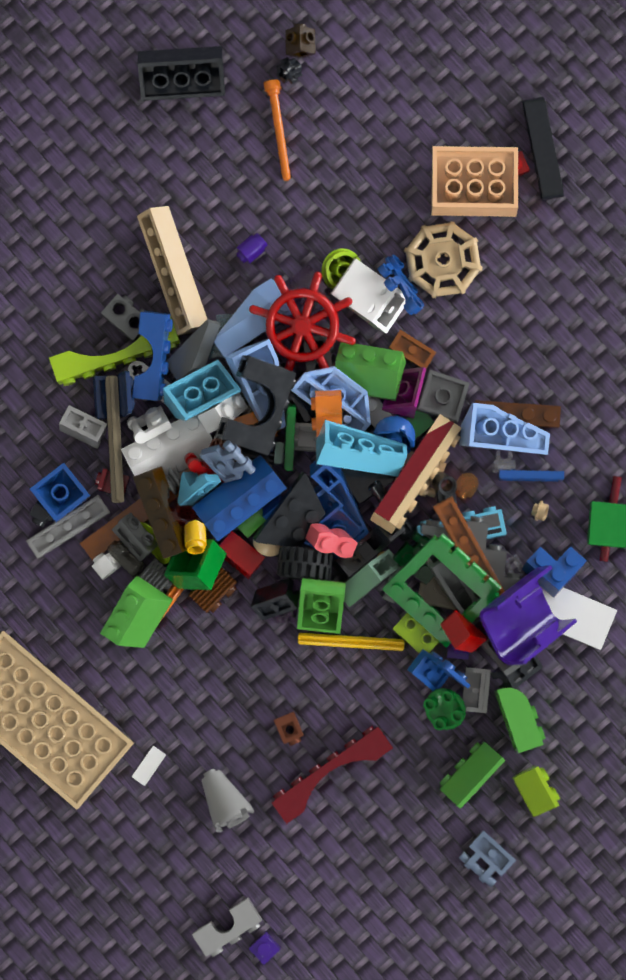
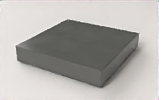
M429 369L416 411L437 418L441 414L457 424L470 383Z

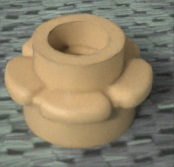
M540 501L539 504H534L532 516H535L536 521H545L549 505L544 504L543 501Z

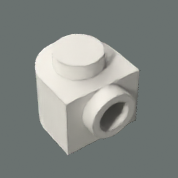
M110 551L105 555L101 553L95 557L92 567L101 579L104 580L122 565L119 562L118 555L114 551Z

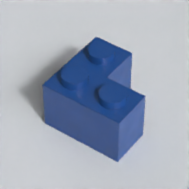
M571 546L557 561L539 547L526 561L522 570L529 574L537 567L551 565L552 569L537 581L554 598L586 563V560Z

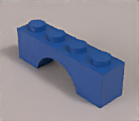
M148 311L140 312L138 334L145 337L151 344L153 360L147 371L134 376L133 398L159 401L164 396L163 388L167 386L164 383V377L169 369L166 356L171 348L168 335L173 327V320L170 319L171 314Z

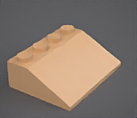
M433 146L431 216L516 217L518 211V147Z

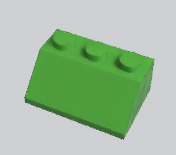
M340 342L335 367L367 390L368 396L396 401L406 361L402 351L361 344L349 345Z
M136 576L126 587L100 634L118 646L145 648L173 599L139 576Z
M484 741L481 744L477 742L469 750L471 755L466 760L462 758L454 766L457 770L451 776L447 774L439 782L442 785L439 789L460 809L505 761L503 757Z

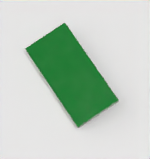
M590 502L587 545L626 548L625 504Z

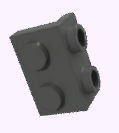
M131 512L120 519L118 524L112 529L139 562L144 560L158 546L154 537Z

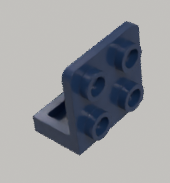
M123 371L116 375L118 377L120 419L131 414L135 407L134 398L131 397L133 378L130 376L129 371ZM106 376L93 377L95 418L99 420L107 419Z

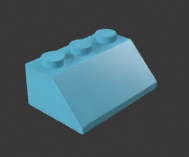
M219 360L163 388L164 403L175 418L184 421L241 392L240 387Z

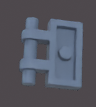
M229 440L223 444L225 450L220 445L201 450L200 457L224 483L241 479L245 470L248 474H252L255 471L252 461L247 456L244 457L241 449Z
M484 830L469 845L475 853L470 857L464 851L458 857L464 862V866L468 870L471 869L479 876L478 879L482 883L485 882L490 887L496 883V880L491 876L492 873L496 871L502 877L516 861ZM480 857L489 865L486 870L476 862Z

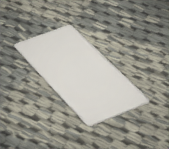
M152 746L132 775V778L145 786L166 754Z

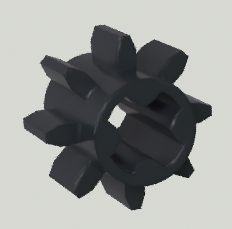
M286 57L281 60L280 64L276 65L278 68L277 76L284 84L287 82L294 84L303 75L301 73L302 66L296 58L290 60Z

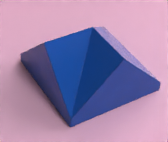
M62 463L30 488L31 492L55 522H58L90 497L89 493L65 463Z

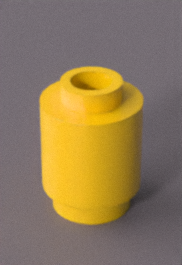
M197 520L190 521L184 526L185 548L190 554H201L207 546L206 526Z

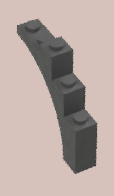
M471 516L470 520L465 519L504 591H506L523 577H520L519 573L507 572V576L504 575L507 551L502 549L501 545L489 544V548L486 547L489 523L483 521V517ZM426 520V523H421V534L436 535L437 537L445 534L450 539L444 526L439 525V521Z
M433 554L428 558L426 564L439 587L451 600L455 609L462 614L478 599L472 590ZM479 615L472 624L488 637ZM489 637L480 645L506 677L522 666L504 663L496 654Z

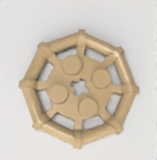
M453 221L445 224L421 226L419 233L404 250L407 258L409 281L414 282L435 299L438 296L459 293L463 295L466 293L467 287L483 268L480 265L478 239L469 235L454 224L455 222ZM447 232V237L434 239L432 235ZM454 233L465 243L463 245L457 244L451 238L452 234ZM426 237L429 241L423 251L417 249ZM470 249L471 262L465 261L464 250ZM441 254L449 257V261H446L445 265H442L437 260ZM415 256L422 259L423 268L418 271ZM463 268L469 269L470 271L467 273L464 279L460 281V279L457 276L461 273ZM426 273L431 279H434V286L421 278V276ZM453 280L455 286L439 288L442 281Z

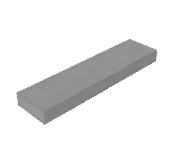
M97 495L64 516L58 522L51 524L26 540L36 558L40 559L110 514V511L101 497Z

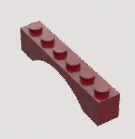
M370 726L362 732L364 737L358 741L354 738L344 745L346 749L339 754L335 751L326 758L328 760L326 764L320 766L318 763L309 770L310 775L305 779L300 776L290 783L293 787L285 792L282 789L273 795L275 800L271 803L286 824L305 811L307 801L313 789L330 771L354 761H376L393 749L379 727L374 729L373 726Z

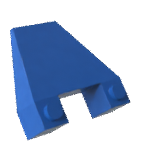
M315 460L310 465V476L319 484L314 488V491L326 513L319 524H323L329 529H342L358 543L369 533V530L342 469L316 464ZM280 494L263 507V518L267 520L283 497ZM306 539V541L303 543V544H306V545H308V546L314 548V547L308 542L307 539ZM334 552L332 553L333 558H339Z

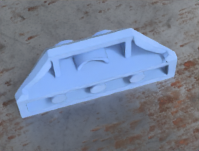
M335 366L304 372L296 381L291 391L310 405L311 397H315V391L341 390L342 425L365 431L371 425L368 391Z

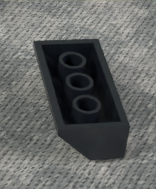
M222 46L138 51L137 65L141 101L225 96Z

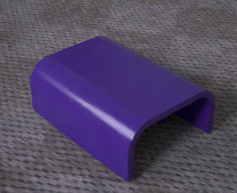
M551 565L535 568L480 612L481 622L496 654L508 665L527 663L577 622L576 618L558 619L552 613L543 590L537 581L552 569Z

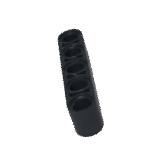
M539 97L523 100V112L541 200L564 197L545 98Z

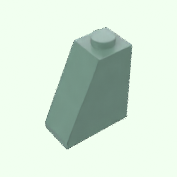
M389 549L345 582L344 602L348 607H351L401 567L393 560L394 555Z

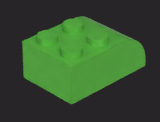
M302 578L297 629L340 634L346 583Z
M514 688L494 690L514 751L521 753L544 745L542 741L545 739L542 727H537L535 721L538 718L534 706H530L527 697L521 691Z

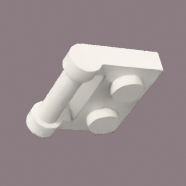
M161 405L148 409L144 415L138 418L132 416L127 420V425L133 430V437L139 444L145 443L172 428ZM147 425V430L144 431L141 429V427Z

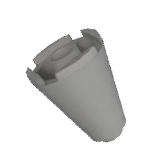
M211 769L203 774L204 778L201 781L216 832H222L221 827L226 825L230 829L250 817L248 812L254 813L249 802L221 770Z

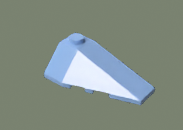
M269 279L253 289L217 334L214 344L223 358L266 332V318L250 313L249 307L255 305L270 309L273 302L282 295L273 279ZM283 304L278 313L291 317L292 313L287 304Z
M270 339L249 345L225 357L233 377L258 421L267 412L268 396L259 384L238 377L236 373L242 355L251 356L279 366L278 357ZM284 411L281 417L282 425L280 429L286 427Z
M471 403L461 424L459 446L548 455L550 433L530 423H526L494 405Z

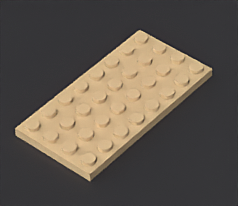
M5 631L0 633V744L78 810L132 747L134 742Z

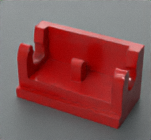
M233 531L219 545L227 553L224 560L248 580L265 559L262 554Z

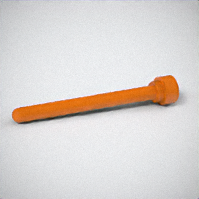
M269 80L263 83L264 91L267 92V96H270L282 178L284 181H289L291 176L278 99L281 84L280 80Z

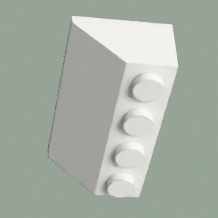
M196 415L186 421L179 419L171 423V429L142 444L134 442L122 448L121 451L134 476L161 466L166 476H168V468L176 472L177 466L179 472L188 468L184 460L185 455L188 453H194L198 459L203 460L200 457L201 450L208 448L213 439L210 433H207L198 416Z

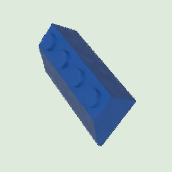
M261 455L252 461V465L255 467L254 473L248 474L245 470L241 479L221 484L192 507L217 541H220L287 489Z

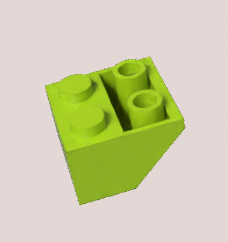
M534 765L512 777L533 817L559 806L557 801L560 800V797L555 788L549 787L547 781L550 779L544 768Z

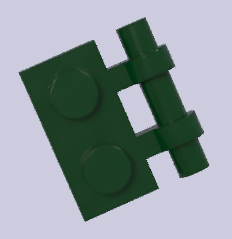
M415 532L411 537L416 542L414 546L406 541L393 556V560L403 567L430 540L427 536H422ZM426 563L414 574L425 585L434 577Z

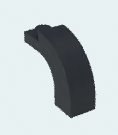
M377 525L358 542L353 557H339L333 564L345 579H348L396 540L406 529L402 526L400 530L396 528L391 534Z

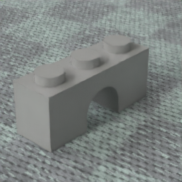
M249 897L229 909L234 918V926L230 930L221 931L217 929L211 920L192 933V936L206 957L210 954L212 957L218 955L223 951L222 946L228 942L233 945L242 939V933L247 930L251 933L260 927L259 922L262 921V918Z

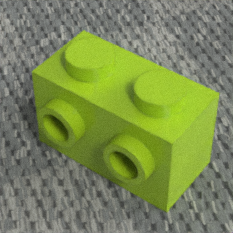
M408 613L392 629L418 653L422 649L430 653L439 643L432 634Z

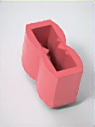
M319 523L311 524L306 536L308 542L319 552H334L342 558L353 557L358 544L346 531L339 528L329 529L327 526Z

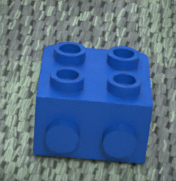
M422 649L407 669L431 691L440 689L448 677H451L467 689L471 686L465 681L468 678L459 670L455 672V666L446 659L442 662L443 658L434 651L430 654Z

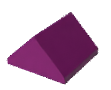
M426 368L404 369L396 401L384 399L382 410L414 419Z

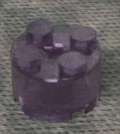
M309 264L289 279L287 286L290 290L310 288L315 272ZM321 280L318 291L331 301L335 297L331 295V291ZM303 298L300 301V303L303 306L305 304L306 298ZM314 301L311 313H316L323 307Z

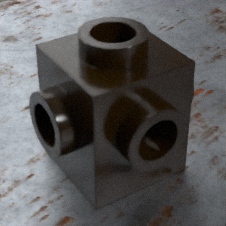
M295 24L293 28L285 30L286 55L301 59L316 54L315 29L306 27V24Z

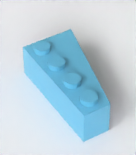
M328 420L324 421L316 440V464L398 477L407 458V444Z

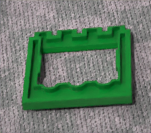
M441 534L439 537L434 535L383 586L382 590L441 644L447 647L451 642L441 627V622L445 619L440 616V613L434 607H430L420 594L415 593L409 588L405 581L412 574L414 575L433 554L480 597L462 613L471 623L480 615L483 608L499 596L498 591L502 586L491 576L484 580L483 578L487 573L475 562L468 566L467 563L471 558L459 547L452 551L451 548L454 543L445 534Z

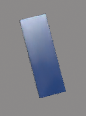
M499 470L498 472L499 481L561 482L564 479V471Z

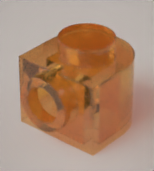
M472 473L462 474L456 481L457 488L455 494L463 500L466 498L470 500L479 486L477 477Z

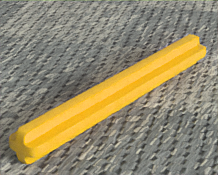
M313 633L298 634V644L393 651H403L405 645L403 639Z

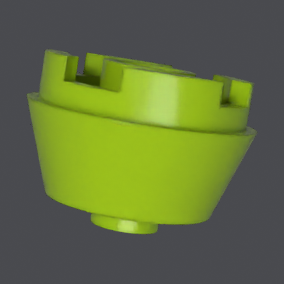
M341 248L332 251L326 256L322 264V277L330 288H335L354 258L360 261L356 253L349 249Z

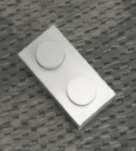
M237 393L197 416L209 434L218 430L222 417L234 420L248 406L240 393Z

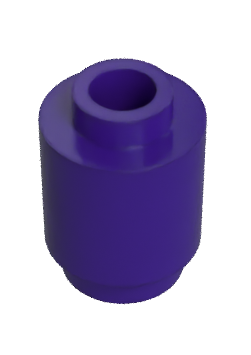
M258 233L254 236L250 235L236 247L238 251L236 256L242 263L247 261L251 264L265 251L268 245Z

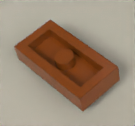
M402 330L398 332L389 346L390 350L402 351L405 359L419 368L424 367L427 369L436 354V351Z

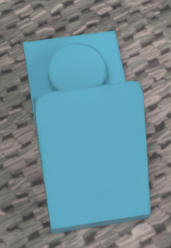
M183 472L178 496L179 506L194 505L221 482L219 476L207 473L198 476L194 472Z

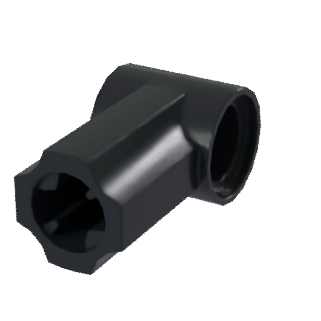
M438 472L435 478L431 480V484L435 488L437 504L450 496L453 497L457 504L455 494L457 488L456 480L445 472ZM447 479V484L441 488V483Z

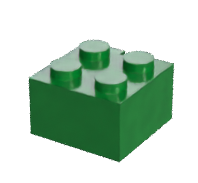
M206 539L207 546L201 554H190L186 550L172 556L164 576L178 589L212 590L227 554L213 539Z

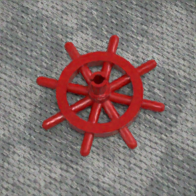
M318 271L313 275L310 288H296L292 290L288 289L281 275H276L274 281L282 295L273 302L269 310L255 305L249 307L250 313L266 318L267 339H270L273 348L281 356L287 358L284 369L292 372L295 362L316 360L320 369L328 368L329 366L323 355L332 348L335 341L349 345L356 343L354 337L339 333V316L337 313L350 306L353 302L352 299L347 297L333 304L324 294L318 291L322 279V274ZM295 298H306L302 314L294 301ZM314 301H316L324 309L310 316ZM283 304H287L293 317L278 313ZM329 317L330 329L315 325V323ZM275 321L290 325V327L276 333ZM312 333L327 337L323 345L318 347ZM295 334L291 349H289L281 341ZM303 336L311 350L310 352H299Z

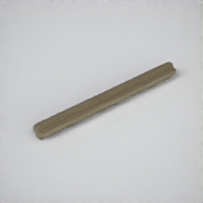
M112 375L105 377L112 503L124 502L119 389L118 377Z

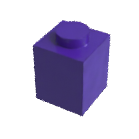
M265 931L250 945L249 950L265 965L280 950V946Z

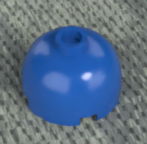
M389 416L376 424L373 432L374 435L407 444V454L410 453L411 448L414 449L416 440L415 430L408 420L400 416Z

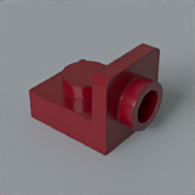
M103 468L102 473H98L95 484L98 485L97 489L99 491L111 494L110 471ZM123 475L124 496L130 476Z

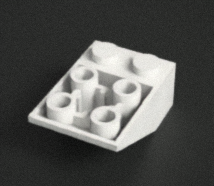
M355 258L331 292V295L339 301L350 297L353 302L348 308L373 328L386 334L404 309L403 305L406 301L400 289L396 288L392 292L388 290L384 285L386 279Z

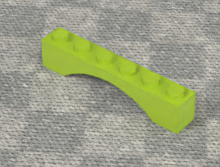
M174 324L172 331L168 335V341L171 342L170 350L177 348L176 345L180 344ZM141 335L130 346L116 353L104 356H87L67 351L49 357L58 384L68 386L76 382L75 379L81 377L84 379L96 376L98 371H112L116 369V365L122 363L129 365L135 362L136 358L142 356L144 358L153 357V350L149 341Z

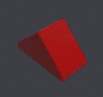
M457 610L441 622V627L456 650L472 653L488 638Z

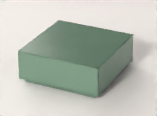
M276 442L275 466L283 465L285 448L283 442Z

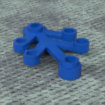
M394 254L391 257L387 256L385 258L386 264L383 263L377 269L384 278L390 274H394L395 277L386 279L384 285L391 292L399 285L406 300L403 305L404 309L410 315L417 314L424 307V303L416 295L418 290L401 271L404 268L401 260Z

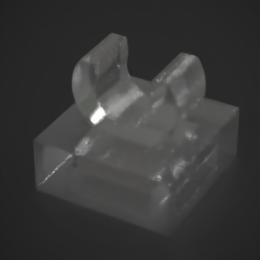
M497 451L496 460L492 464V472L516 469V460H511L513 456L512 451H508L507 459H502L500 451Z

